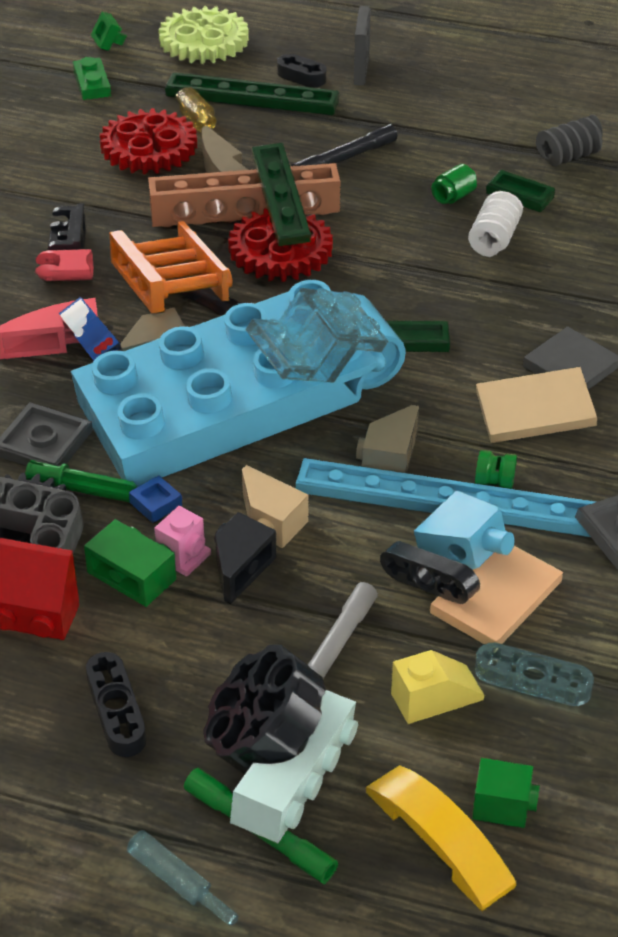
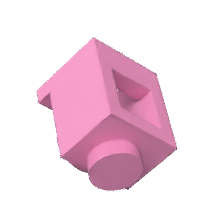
M178 506L154 527L155 542L166 545L175 553L176 571L186 577L211 555V549L205 546L203 518L181 506Z

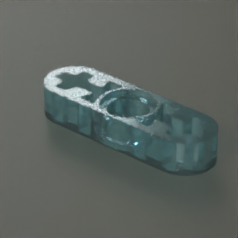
M500 643L484 644L476 653L475 673L485 683L570 706L583 705L591 698L594 677L592 672L582 665ZM492 661L498 662L496 666L490 665ZM512 665L516 666L515 672H511ZM527 669H538L545 676L541 679L533 680L527 678L523 672ZM552 676L557 677L556 683H552ZM576 682L579 684L577 688L570 687L571 683Z

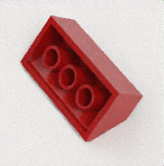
M0 538V629L33 634L43 638L50 637L65 640L80 606L73 551Z

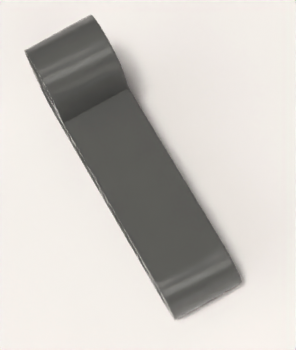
M0 477V528L31 534L30 542L32 544L72 550L74 554L84 526L77 497L66 490Z

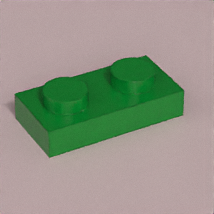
M85 57L81 60L73 61V71L83 100L111 96V87L100 57Z

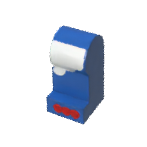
M81 296L59 313L93 361L103 353L120 349L119 341Z

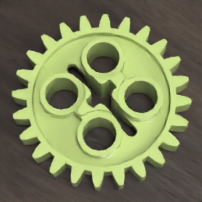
M204 6L202 10H198L196 7H193L192 11L182 9V14L174 12L173 18L166 17V22H161V28H159L160 47H164V52H170V57L179 55V61L189 58L190 63H193L195 60H200L201 64H204L206 60L215 63L217 58L226 61L227 55L236 57V52H243V47H247V41H249V28L247 22H244L243 17H237L236 12L228 14V9L220 12L218 7H214L212 10H208L207 6Z

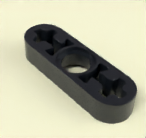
M396 541L380 555L381 565L391 578L452 602L464 604L480 589V581L477 575L467 565L410 544Z
M111 652L97 653L87 661L86 673L88 685L108 746L118 756H134L144 749L146 745V732L122 659L118 655ZM107 670L111 674L112 683L105 685V679L101 671ZM112 698H122L127 701L126 705L119 709H109L105 706V703ZM126 722L128 732L132 737L124 738L120 732V724Z

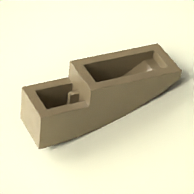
M208 126L202 127L203 164L206 173L248 170L242 165V153Z

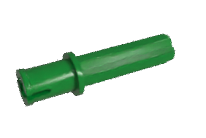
M31 459L25 471L26 480H32L36 474H40L42 483L52 477L54 478L55 487L65 484L66 490L129 503V492L137 488L133 481L70 469L69 465L65 463L57 466Z

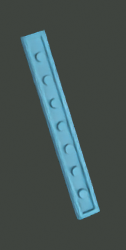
M303 458L296 480V489L306 494L433 513L455 491H460L497 506L501 510L504 524L590 537V535L578 522L575 515L578 508L595 503V501Z

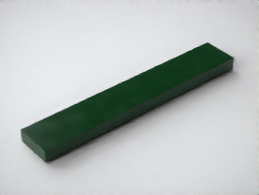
M175 72L171 74L165 86V95L168 97L334 115L339 102V91Z

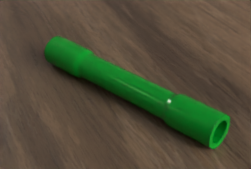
M194 769L184 783V790L213 810L220 811L230 818L233 798L231 790L202 769ZM289 830L285 832L279 843L253 833L288 857L295 866L322 884L327 883L337 869L338 861L308 840L299 838Z

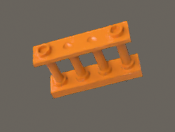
M184 221L178 222V237L136 244L134 241H130L122 230L110 232L111 263L151 314L165 311L164 299L168 298L169 294L211 288L222 302L229 301V288L233 284L230 269L225 267L197 236L196 232L192 231Z

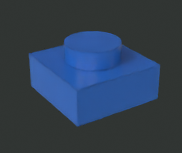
M159 475L129 492L130 503L152 523L171 513L178 506H182V495Z

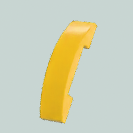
M399 765L366 786V793L393 821L401 817L452 869V881L481 911L516 888L514 877L487 838L449 797L428 780L412 770Z

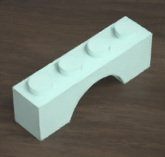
M326 690L321 701L320 709L322 716L314 733L300 746V754L282 763H253L233 791L230 823L276 843H279L288 828L295 829L302 817L304 803L307 799H315L320 790L324 773L334 770L340 757L341 747L343 744L349 746L354 739L358 728V721L353 720L356 702Z

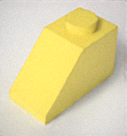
M429 650L393 661L391 694L407 724L484 700V693L467 665L438 652Z

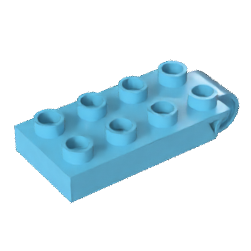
M305 280L295 284L286 293L255 304L242 303L235 305L225 315L192 327L169 329L159 339L126 351L103 353L93 363L72 370L71 375L78 403L88 421H92V428L121 479L133 481L139 487L158 475L160 477L168 476L359 402L362 389L367 390L379 387L390 381L399 372L405 360L406 350L401 339L365 296L352 293L331 299V291L327 284L318 280Z

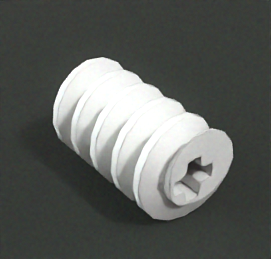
M499 191L492 193L484 201L468 238L471 247L477 253L492 257L505 249L509 244L516 225L523 214V205L515 195Z

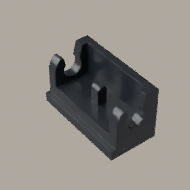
M84 203L77 204V206L54 208L52 211L53 216L63 215L68 218V221L51 223L48 251L84 249L86 237Z

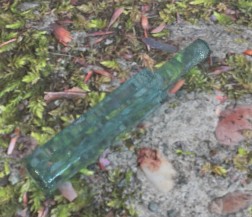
M141 830L131 838L127 846V852L193 906L199 901L227 925L231 926L237 922L238 914L208 891L211 884L146 831Z

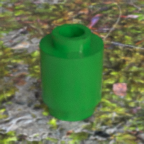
M458 164L436 177L435 182L431 186L432 194L441 204H453L476 189L477 177L472 168L466 164Z

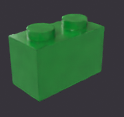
M116 519L84 545L87 573L145 607L177 580L175 553L166 545L153 541L141 534L136 528L129 527Z

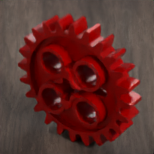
M152 108L149 113L139 109L138 114L128 111V117L117 115V121L109 120V126H103V133H100L101 154H104V160H110L111 166L119 164L121 171L129 167L131 173L140 169L145 175L148 170H153L156 174H159L160 168H164L169 172L171 171V165L181 167V161L189 162V156L195 155V149H197L196 128H193V122H186L185 116L177 118V112L167 115L165 109L160 113H155V109Z
M266 208L263 209L262 215L251 212L252 219L242 217V224L235 223L234 230L229 232L228 244L231 261H236L237 268L244 267L245 274L255 271L257 279L263 275H268V281H272L275 276H280L282 282L286 281L287 276H292L295 280H299L300 273L309 277L311 276V269L320 271L321 264H328V257H332L333 235L330 234V227H324V220L316 221L315 214L306 217L311 233V242L279 247L269 211Z

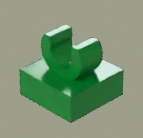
M103 11L91 33V37L99 48L107 51L110 50L113 43L123 45L127 35L121 33L122 28L114 17Z

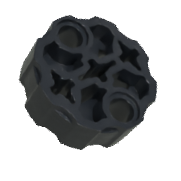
M268 645L264 650L256 654H248L233 667L231 674L216 689L208 705V721L203 729L205 743L216 751L217 756L243 774L247 773L253 763L276 764L293 759L303 742L314 733L322 716L320 707L322 697L326 692L323 677L282 645Z

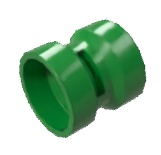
M480 450L475 484L488 486L491 484L498 485L501 488L513 489L517 455L506 453L503 456H496L492 451Z

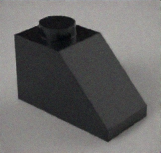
M240 512L236 513L227 523H223L216 531L214 537L216 561L224 601L232 604L276 559V530Z

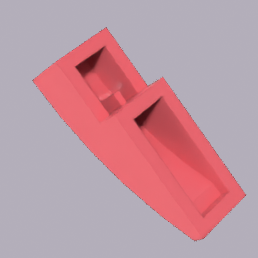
M96 298L83 299L98 317ZM74 301L35 310L1 325L0 360L67 353L66 344L79 343V341L59 313Z

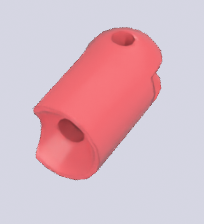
M91 249L43 251L36 257V262L40 266L35 269V272L42 280H93L94 266Z

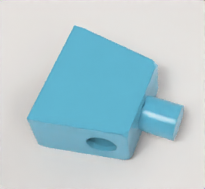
M455 491L414 530L418 548L463 563L471 569L479 568L494 552L508 555L515 543L513 533L505 530L502 513L497 506L460 491Z

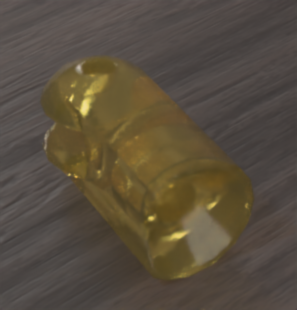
M191 87L181 89L176 94L180 105V112L190 122H193V127L199 132H202V127L205 126L213 129L217 123L213 107L195 89Z

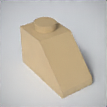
M248 465L242 469L243 499L247 516L276 530V545L283 548L308 522V494Z

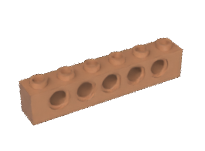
M336 163L290 167L305 215H326L340 212V178ZM256 169L148 177L153 227H172L178 225L180 221L195 225L210 222H234L241 220L242 217L252 219L251 212L262 215L263 209H268Z

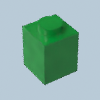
M481 758L472 819L525 828L527 810L536 812L540 785L531 784L533 766Z

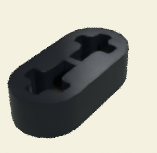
M285 54L277 59V74L283 79L307 87H320L326 83V66L320 62L295 54Z

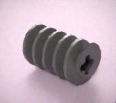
M589 115L577 121L573 120L567 124L542 130L536 137L537 150L544 159H547L555 167L559 166L562 162L568 163L571 159L577 160L581 156L586 157L591 152L598 153L602 149L603 129L601 122L596 115Z

